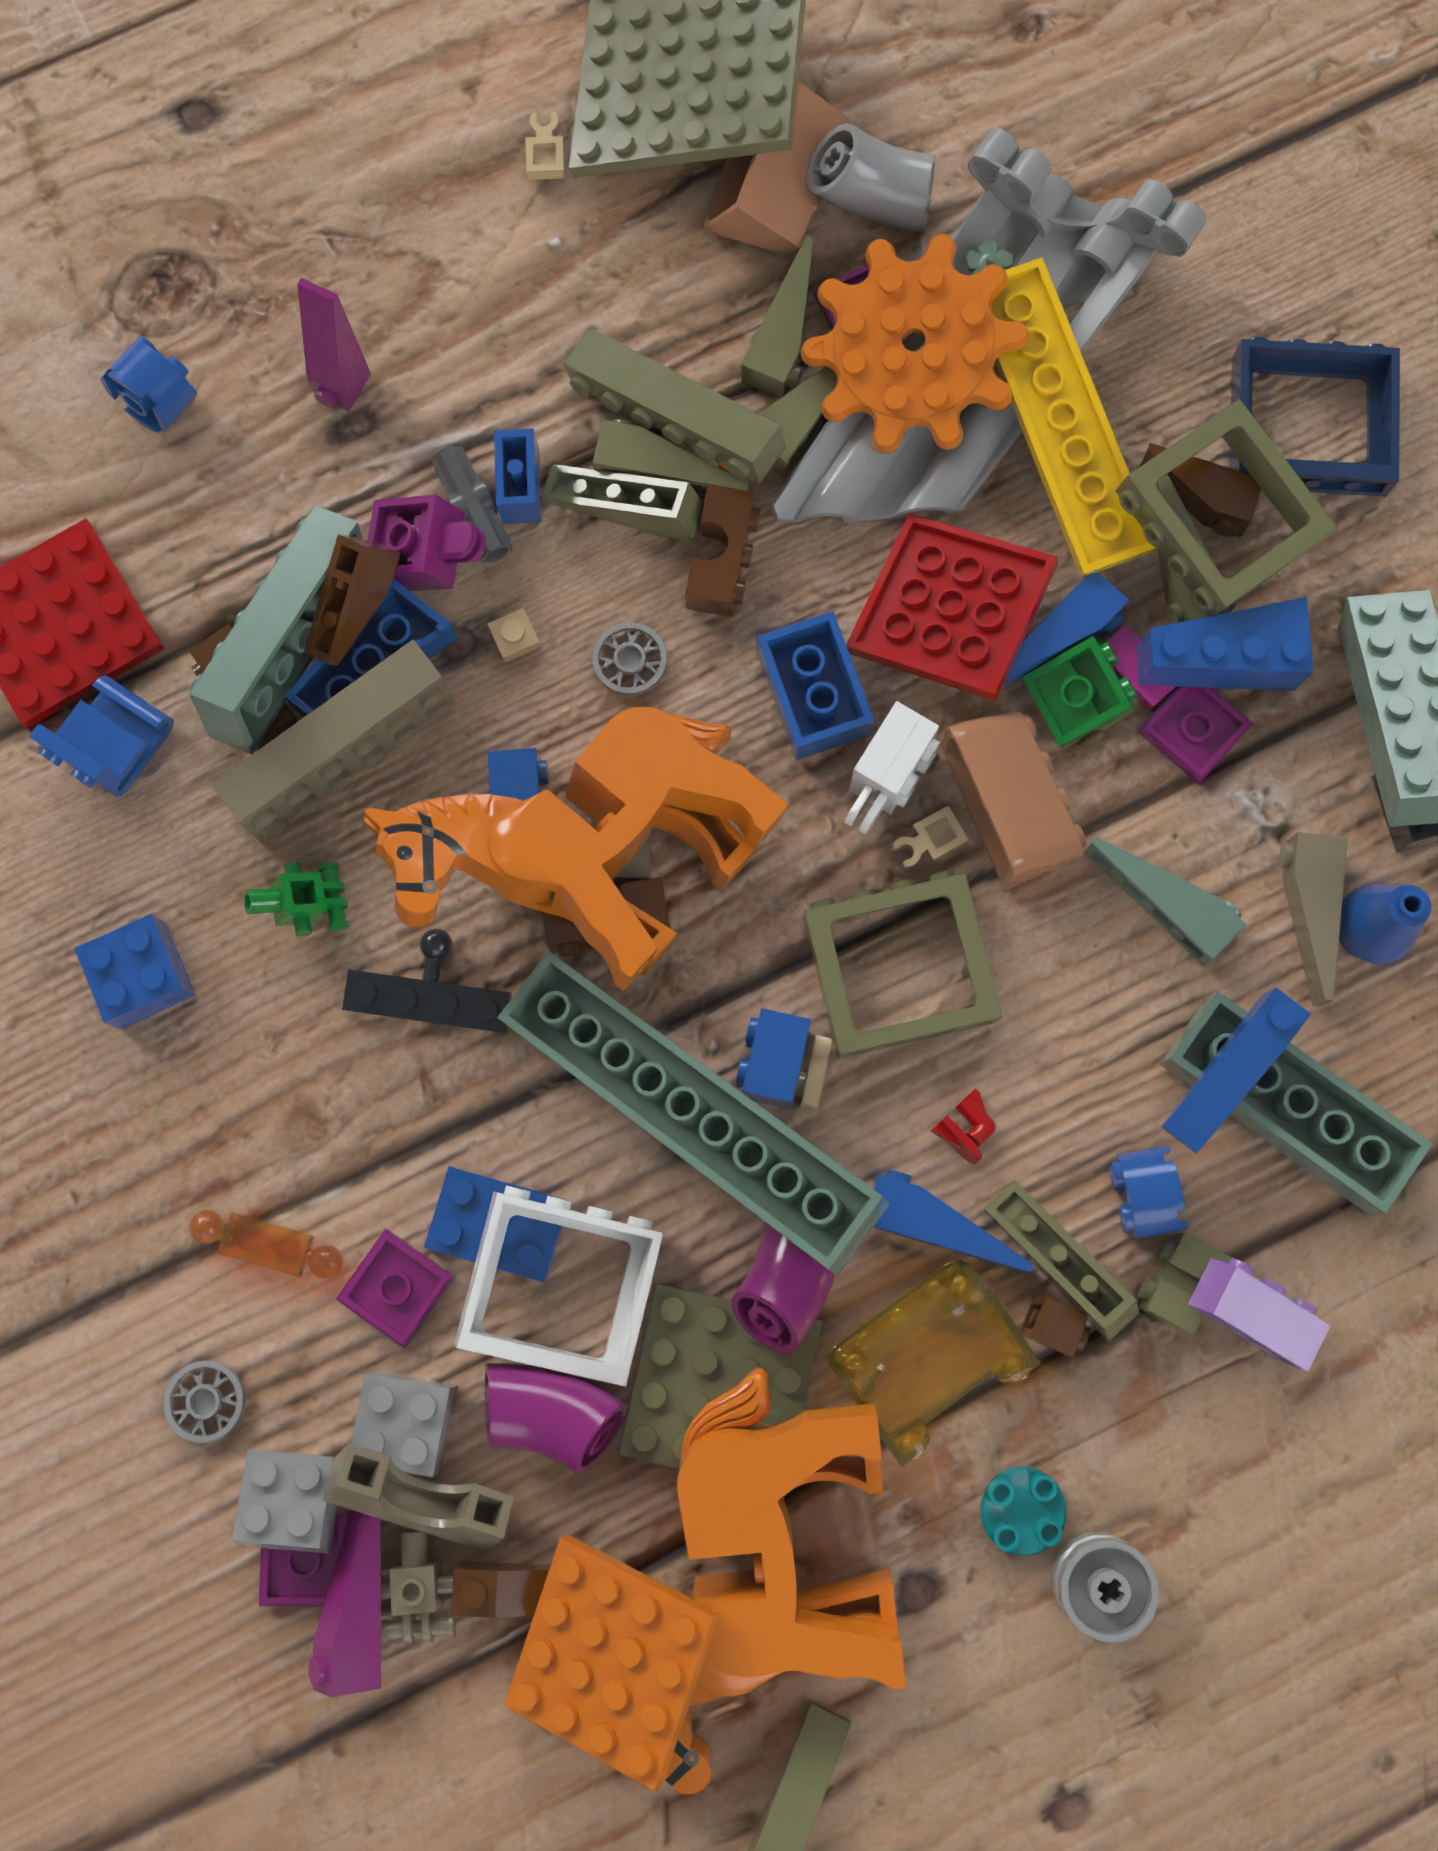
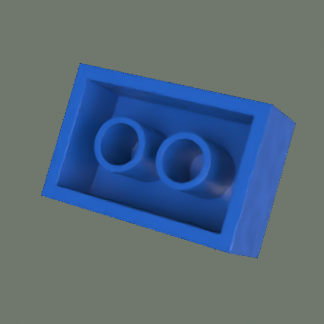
M834 611L757 636V655L796 761L872 735L875 721Z

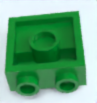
M1092 636L1022 677L1061 748L1097 728L1101 730L1136 710L1132 700L1138 698V695L1127 676L1119 679L1113 668L1115 664L1119 663V660L1108 641L1101 645L1099 640Z

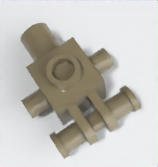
M415 1529L401 1531L402 1563H397L390 1569V1580L381 1581V1600L391 1599L392 1616L402 1615V1621L389 1622L388 1619L382 1620V1642L389 1643L390 1640L404 1639L405 1644H414L415 1638L422 1636L424 1643L433 1642L434 1636L448 1635L449 1637H455V1616L449 1614L448 1617L434 1618L433 1613L443 1605V1594L452 1593L453 1575L442 1576L441 1559L428 1560L427 1533ZM421 1613V1620L415 1621V1614Z

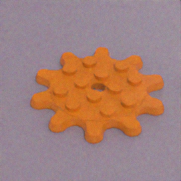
M946 234L935 235L930 239L923 257L910 262L899 259L890 242L884 239H877L870 243L866 250V261L869 266V274L866 280L856 285H848L832 278L825 280L818 289L819 302L834 314L835 326L828 334L806 340L801 347V357L808 366L828 367L837 375L835 389L822 402V414L824 418L834 423L845 420L855 412H864L871 416L874 421L872 444L876 451L881 454L894 453L899 448L905 432L915 426H922L928 429L935 443L941 449H954L959 446L963 439V429L959 417L961 411L966 406L979 403L991 410L997 411L1006 408L1012 400L1011 387L995 374L994 363L1003 353L1023 349L1029 342L1030 334L1027 326L1022 322L999 320L992 312V303L1005 290L1008 283V275L998 265H989L974 275L959 273L954 266L956 243L951 236ZM913 331L925 339V344L917 351H909L903 346L904 339L911 335Z

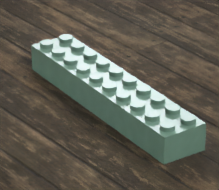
M549 951L497 1017L837 1276L890 1205L882 1195Z

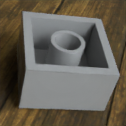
M376 1370L365 1373L351 1444L391 1456L394 1465L403 1472L434 1477L442 1471L458 1385Z
M248 1450L232 1542L246 1547L330 1554L338 1505L322 1501L335 1457Z

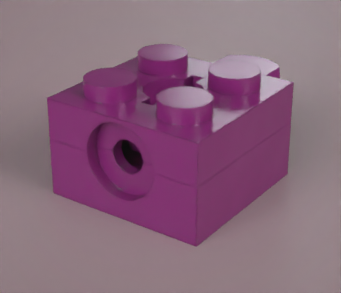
M437 494L374 500L367 540H372L400 553L393 578L409 591L453 589L457 563L478 561L486 548L485 533L470 522L465 521V512Z

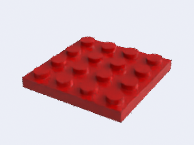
M909 513L846 643L849 654L996 701L1058 566L1057 556Z
M87 518L0 567V688L20 724L27 729L95 690L92 684L101 676L106 675L114 679L165 649L102 540Z

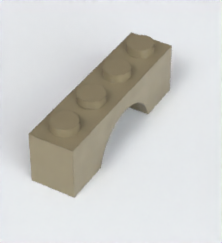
M348 1443L334 1459L322 1501L487 1552L505 1537L514 1496L475 1483L445 1485L425 1481L400 1470L392 1462L391 1456Z

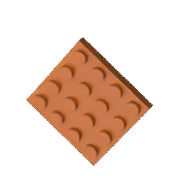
M570 1535L563 1536L559 1539L504 1706L655 1792L664 1783L720 1613Z

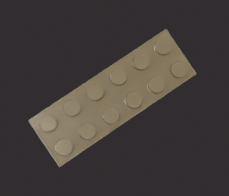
M413 639L214 781L211 786L238 823L260 842L265 838L272 839L281 834L287 827L286 823L298 814L305 815L313 811L319 805V799L330 791L336 792L346 787L352 781V776L359 770L378 764L384 758V752L395 744L401 745L411 740L417 734V729L427 721H436L443 717L449 711L450 705L455 701L440 673Z

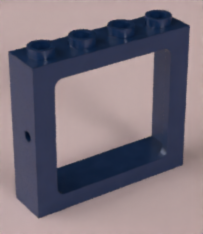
M1264 337L1241 339L1232 357L1231 404L1240 399L1251 414L1253 375L1255 374L1363 380L1367 384L1366 463L1286 459V461L1310 492L1386 497L1399 481L1400 348L1386 347L1378 343L1358 346L1346 345V343L1341 341L1323 344L1307 343L1303 339H1292L1289 341H1270ZM1230 448L1229 468L1250 474Z

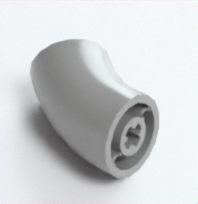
M845 123L831 130L818 144L807 170V184L810 191L846 211L885 225L925 232L933 186L935 155L918 153L890 145L874 138L852 124Z

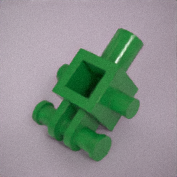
M289 862L284 864L285 874H280L269 888L248 889L244 893V907L247 914L274 913L275 925H294L296 936L301 937L312 934L311 924H315L324 913H328L329 931H341L349 928V922L346 921L344 911L348 908V902L346 898L340 896V894L345 892V885L338 878V863L322 864L318 866L319 872L302 873L300 862Z

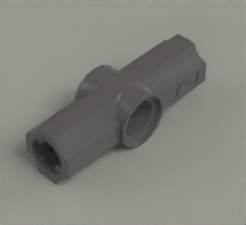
M449 446L440 450L437 456L432 459V462L442 485H444L449 495L447 496L449 503L466 513L465 521L470 522L485 533L486 548L480 558L482 563H495L504 559L513 548L503 525L496 515L498 513L485 483L483 480L479 481L462 446Z

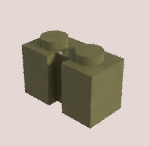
M1185 1232L1175 1233L1173 1238L1168 1236L1163 1241L1156 1258L1161 1263L1155 1275L1149 1274L1140 1287L1138 1297L1142 1301L1138 1309L1182 1333L1194 1335L1204 1314L1188 1305L1210 1259L1229 1263L1231 1257Z

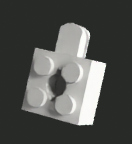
M898 701L895 702L853 770L849 791L859 797L849 811L844 823L852 827L868 802L873 804L858 830L867 835L882 810L891 815L897 805L902 808L905 807L919 779L916 773L919 771L925 774L936 756L935 752L940 745V742L935 739L939 725Z

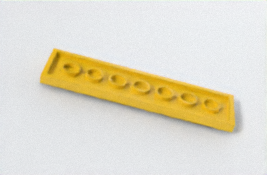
M1043 257L1005 270L1008 275V283L1005 290L994 299L992 312L999 320L1022 322L1027 326L1030 336L1029 342L1023 349L1001 354L996 359L995 364L1001 379L1011 387V404L1080 577L1084 578L1088 574L1101 572L1156 552L1158 548L1152 546L1147 541L1143 528L1132 514L1127 513L1123 509L1119 496L1115 492L1130 473Z

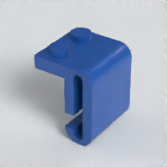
M105 675L98 678L92 684L100 693L91 705L80 700L55 734L41 724H38L29 737L42 746L37 753L58 767L62 762H65L74 768L70 775L89 788H92L96 783L114 796L119 797L129 790L168 737L173 728L174 720Z

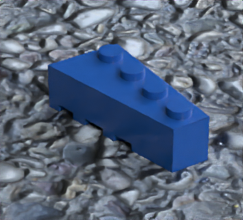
M393 578L389 593L339 665H331L317 658L284 697L295 711L305 717L414 639L427 658L431 659L458 638L452 624Z
M1307 597L1150 628L1136 647L1138 685L1295 691L1313 673Z

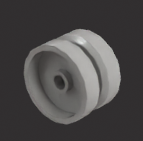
M1086 1532L1069 1540L1056 1556L1051 1571L1053 1595L1060 1610L1084 1635L1101 1642H1124L1139 1635L1153 1620L1159 1603L1158 1579L1150 1562L1125 1540L1107 1532ZM1102 1581L1109 1584L1104 1591L1098 1589Z

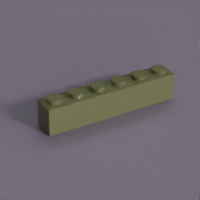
M589 328L563 363L570 377V385L579 394L588 397L590 394L598 398L609 410L615 413L622 411L630 415L638 425L645 429L655 428L675 445L680 446L683 443L693 448L702 459L708 462L715 460L722 463L733 475L740 479L748 477L760 484L786 448L779 424L592 328Z

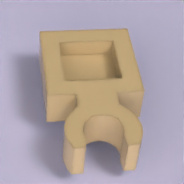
M551 112V122L547 126L538 125L536 113H531L529 122L534 137H525L526 173L528 180L565 179L563 136H557L559 133V122L556 112Z
M947 806L915 823L912 830L916 837H900L893 842L891 849L893 852L904 847L911 850L912 857L902 863L903 870H909L918 864L923 854L926 853L933 863L966 845L969 839L950 807Z
M816 1035L808 1073L799 1072L794 1096L802 1097L800 1108L816 1111L818 1108L833 1040L831 1038Z

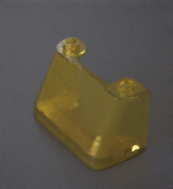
M963 1260L949 1262L936 1270L833 1347L827 1358L828 1364L857 1405H875L879 1436L901 1467L909 1461L919 1458L926 1451L930 1441V1433L925 1425L991 1375H994L1001 1382H1019L1026 1378L1030 1371L1041 1363L991 1286Z

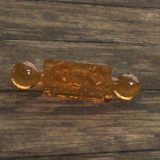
M203 1210L194 1215L190 1222V1234L197 1242L210 1244L218 1239L222 1240L218 1250L219 1254L293 1276L302 1277L304 1267L308 1265L316 1277L330 1279L336 1276L343 1266L342 1254L336 1247L322 1245L315 1250L311 1249L314 1235L246 1215L231 1212L226 1224L215 1211Z

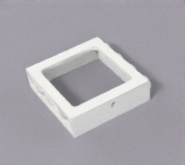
M510 1186L505 1187L504 1194L493 1192L454 1342L455 1346L463 1350L626 1387L663 1233L652 1230L653 1221L629 1216L628 1222L625 1224L611 1220L612 1211L588 1206L587 1213L584 1214L570 1210L571 1201L547 1196L546 1203L543 1204L529 1200L530 1191ZM512 1216H524L623 1240L630 1245V1253L606 1350L602 1357H589L486 1333L483 1330L482 1323L508 1222Z

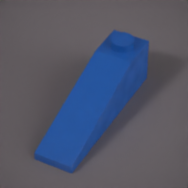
M1098 572L1088 574L1023 641L1001 690L1022 680V677L1092 636L1098 639L1105 631L1112 635L1127 618L1123 611L1129 599Z
M1277 987L1262 994L1168 1116L1161 1128L1197 1154L1284 1051L1310 1017L1311 1013Z
M888 1169L886 1176L881 1174L876 1176L873 1189L882 1195L890 1205L873 1228L1021 1272H1032L1033 1264L921 1186L911 1184V1175Z

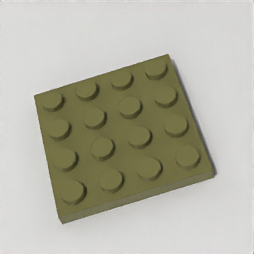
M657 1284L619 1455L679 1469L683 1439L695 1416L706 1404L736 1386L757 1367L764 1368L768 1373L772 1404L769 1414L761 1422L776 1425L803 1413L822 1320L816 1319L809 1333L793 1353L782 1354L760 1344L744 1330L733 1313L731 1300Z

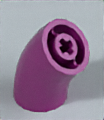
M764 1221L762 1236L755 1259L743 1283L731 1298V1308L737 1321L757 1342L770 1350L782 1354L793 1353L818 1318L832 1288L835 1274Z
M517 1363L485 1364V1418L489 1448H514L535 1452L563 1464L576 1474H581L602 1455L625 1420L628 1411L627 1404L586 1380L564 1372Z

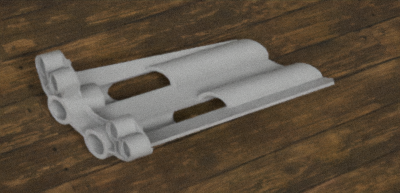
M992 128L968 162V169L985 191L953 236L957 247L954 266L959 273L971 275L973 272L968 271L965 257L968 255L969 250L978 252L979 245L984 244L987 239L997 242V252L1005 249L1007 253L1013 254L1012 259L1014 263L1010 268L1043 257L1061 304L1085 302L1070 324L1082 354L1156 254L1175 257L1185 255L1206 224L1207 217L1198 205L1190 201H1173L1171 191L1161 182L1151 179L1145 180L1132 200L1114 198L1106 201L1104 205H1100L1073 196L1071 185L1063 178L1051 174L1052 166L1043 154L1033 149L1019 150L1016 140L1009 133L999 128ZM913 331L911 335L904 339L903 346L909 351H917L925 342V339ZM994 363L995 374L1001 379L997 366ZM1010 402L1006 408L997 411L991 410L979 403L966 406L961 411L959 417L963 429L962 442L951 450L941 449L935 443L928 429L922 426H915L905 432L899 448L894 453L881 454L876 451L872 444L874 421L868 414L855 412L841 422L834 423L828 421L771 504L775 520L802 522L813 517L835 516L844 520L842 523L901 520L908 513L921 510H940L946 512V514L960 512L1022 433L1013 406Z

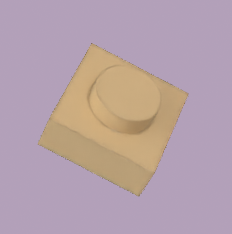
M524 608L488 623V627L505 663L541 647Z

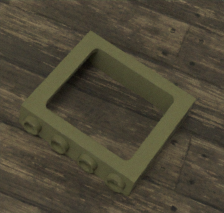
M1240 399L1133 471L1115 490L1123 509L1135 517L1143 528L1147 541L1152 546L1158 548L1167 560L1171 573L1176 578L1182 580L1191 592L1195 605L1201 611L1206 612L1208 616L1218 615L1337 529L1336 525ZM1221 437H1223L1294 531L1292 536L1232 578H1225L1220 574L1156 488L1158 480Z
M951 870L931 875L929 882L914 885L913 880H904L891 884L889 886L890 891L877 894L874 893V889L860 890L850 894V900L835 903L834 898L821 899L810 904L811 909L804 910L803 919L837 1059L997 1023L1003 1017L965 873L954 876ZM938 897H946L951 903L975 996L974 1006L870 1031H857L853 1024L830 930L831 924L842 919Z

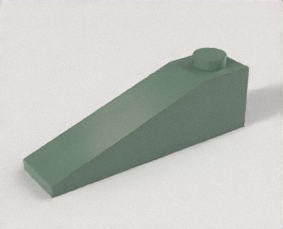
M1098 837L1085 850V853L1202 966L1214 959L1247 926L1240 919L1242 917L1241 912L1231 902L1227 900L1222 901L1216 895Z

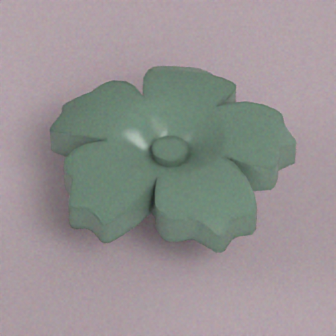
M989 239L984 244L979 245L978 252L969 250L968 255L965 257L968 271L973 272L971 275L980 272L989 265H998L1007 270L1014 263L1012 253H1007L1005 249L997 252V242L990 241Z

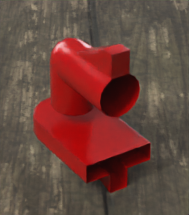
M975 1088L955 1107L973 1126L966 1134L948 1115L931 1130L932 1133L948 1142L961 1157L971 1164H977L982 1159V1153L978 1147L993 1135L996 1129L995 1122L986 1113L980 1092Z

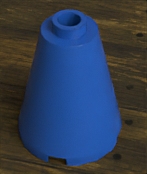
M1370 883L1359 886L1342 900L1339 941L1350 955L1368 961L1370 964L1381 965L1397 961L1410 952L1431 913L1430 898L1423 889L1415 885Z

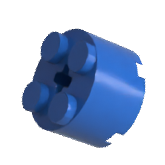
M139 336L101 377L102 384L114 400L120 395L128 405L125 411L140 424L157 433L161 429L164 433L197 395V391L185 378L189 373L187 368L173 356H169L166 359L143 336Z
M1168 1145L1116 1155V1162L1111 1163L1109 1167L1114 1192L1122 1190L1125 1205H1121L1118 1208L1123 1233L1132 1232L1135 1239L1188 1229L1187 1220L1178 1221L1179 1210L1186 1208L1175 1162H1165L1164 1156L1171 1152Z

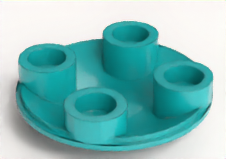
M1018 1466L1002 1471L989 1482L981 1499L980 1517L987 1536L999 1549L1012 1555L1032 1556L1056 1546L1063 1537L1067 1514L1066 1502L1060 1487L1049 1475L1036 1468Z

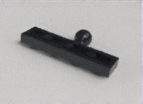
M435 928L426 931L420 939V950L426 957L422 980L348 969L342 1010L506 1033L507 1025L497 1017L511 1000L512 993L439 982L442 960L451 953L453 943L446 931Z

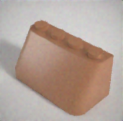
M798 82L792 149L727 158L705 217V228L718 236L786 256L793 252H798L806 235H809V232L806 230L810 218L813 217L820 205L818 195L810 191L807 184V170L811 157L823 138L835 127L844 124L846 116Z
M1019 710L964 721L948 727L940 745L1004 891L1079 861L1083 855L1082 848L1087 845L1083 830L1079 824L1073 825L1067 812L1070 809V804L1065 791L1061 787L1056 788L1051 777L1053 766L1048 754L1045 751L1040 752L1034 738L1037 737V732L1029 715L1023 716Z

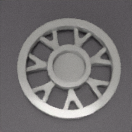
M626 622L612 626L599 637L593 650L592 661L597 678L607 689L620 695L634 696L649 691L659 683L666 670L667 654L662 639L654 630L640 623ZM626 631L629 642L618 645L614 635ZM630 631H636V633L631 636ZM640 633L650 637L644 648L635 643ZM609 638H611L613 643H608L606 641ZM653 642L657 644V646L651 647ZM603 646L615 650L614 659L599 656ZM660 651V661L646 662L645 654ZM599 661L604 662L605 664L599 666ZM615 666L619 672L608 680L602 671ZM644 668L654 674L653 678L648 682H645L638 675ZM624 675L634 676L633 687H621Z
M204 1360L188 1364L172 1377L166 1388L163 1403L165 1417L173 1431L188 1441L206 1443L218 1440L230 1433L242 1417L245 1407L243 1384L238 1375L221 1362ZM206 1367L217 1369L214 1384H205L204 1382ZM200 1368L199 1375L194 1371V1369ZM187 1373H190L198 1384L190 1391L180 1382ZM222 1373L226 1375L223 1379L221 1378ZM230 1379L235 1392L223 1397L219 1387ZM176 1386L181 1390L180 1393H174ZM185 1396L187 1409L173 1411V1397ZM236 1396L237 1401H234L232 1398ZM223 1402L236 1406L232 1419L219 1412ZM175 1414H181L179 1421H177ZM189 1414L199 1419L192 1432L187 1431L181 1426ZM214 1416L219 1432L208 1435L206 1419ZM223 1421L228 1422V1424L225 1427L223 1425ZM199 1428L201 1429L202 1435H196Z

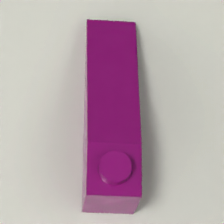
M301 278L297 287L307 380L317 401L328 408L334 409L338 406L349 412L371 372L338 295Z
M351 1510L313 1641V1657L308 1665V1675L313 1685V1690L331 1698L381 1689L380 1519Z

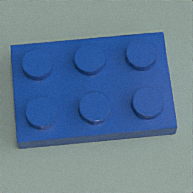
M448 1166L424 1248L475 1262L493 1192L504 1194L505 1187L510 1186L530 1191L529 1200L543 1204L546 1203L547 1196H555ZM519 1215L512 1216L508 1222L497 1269L546 1283L563 1226Z

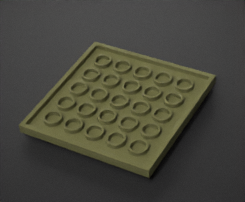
M590 0L569 161V170L573 177L579 178L791 150L806 0Z

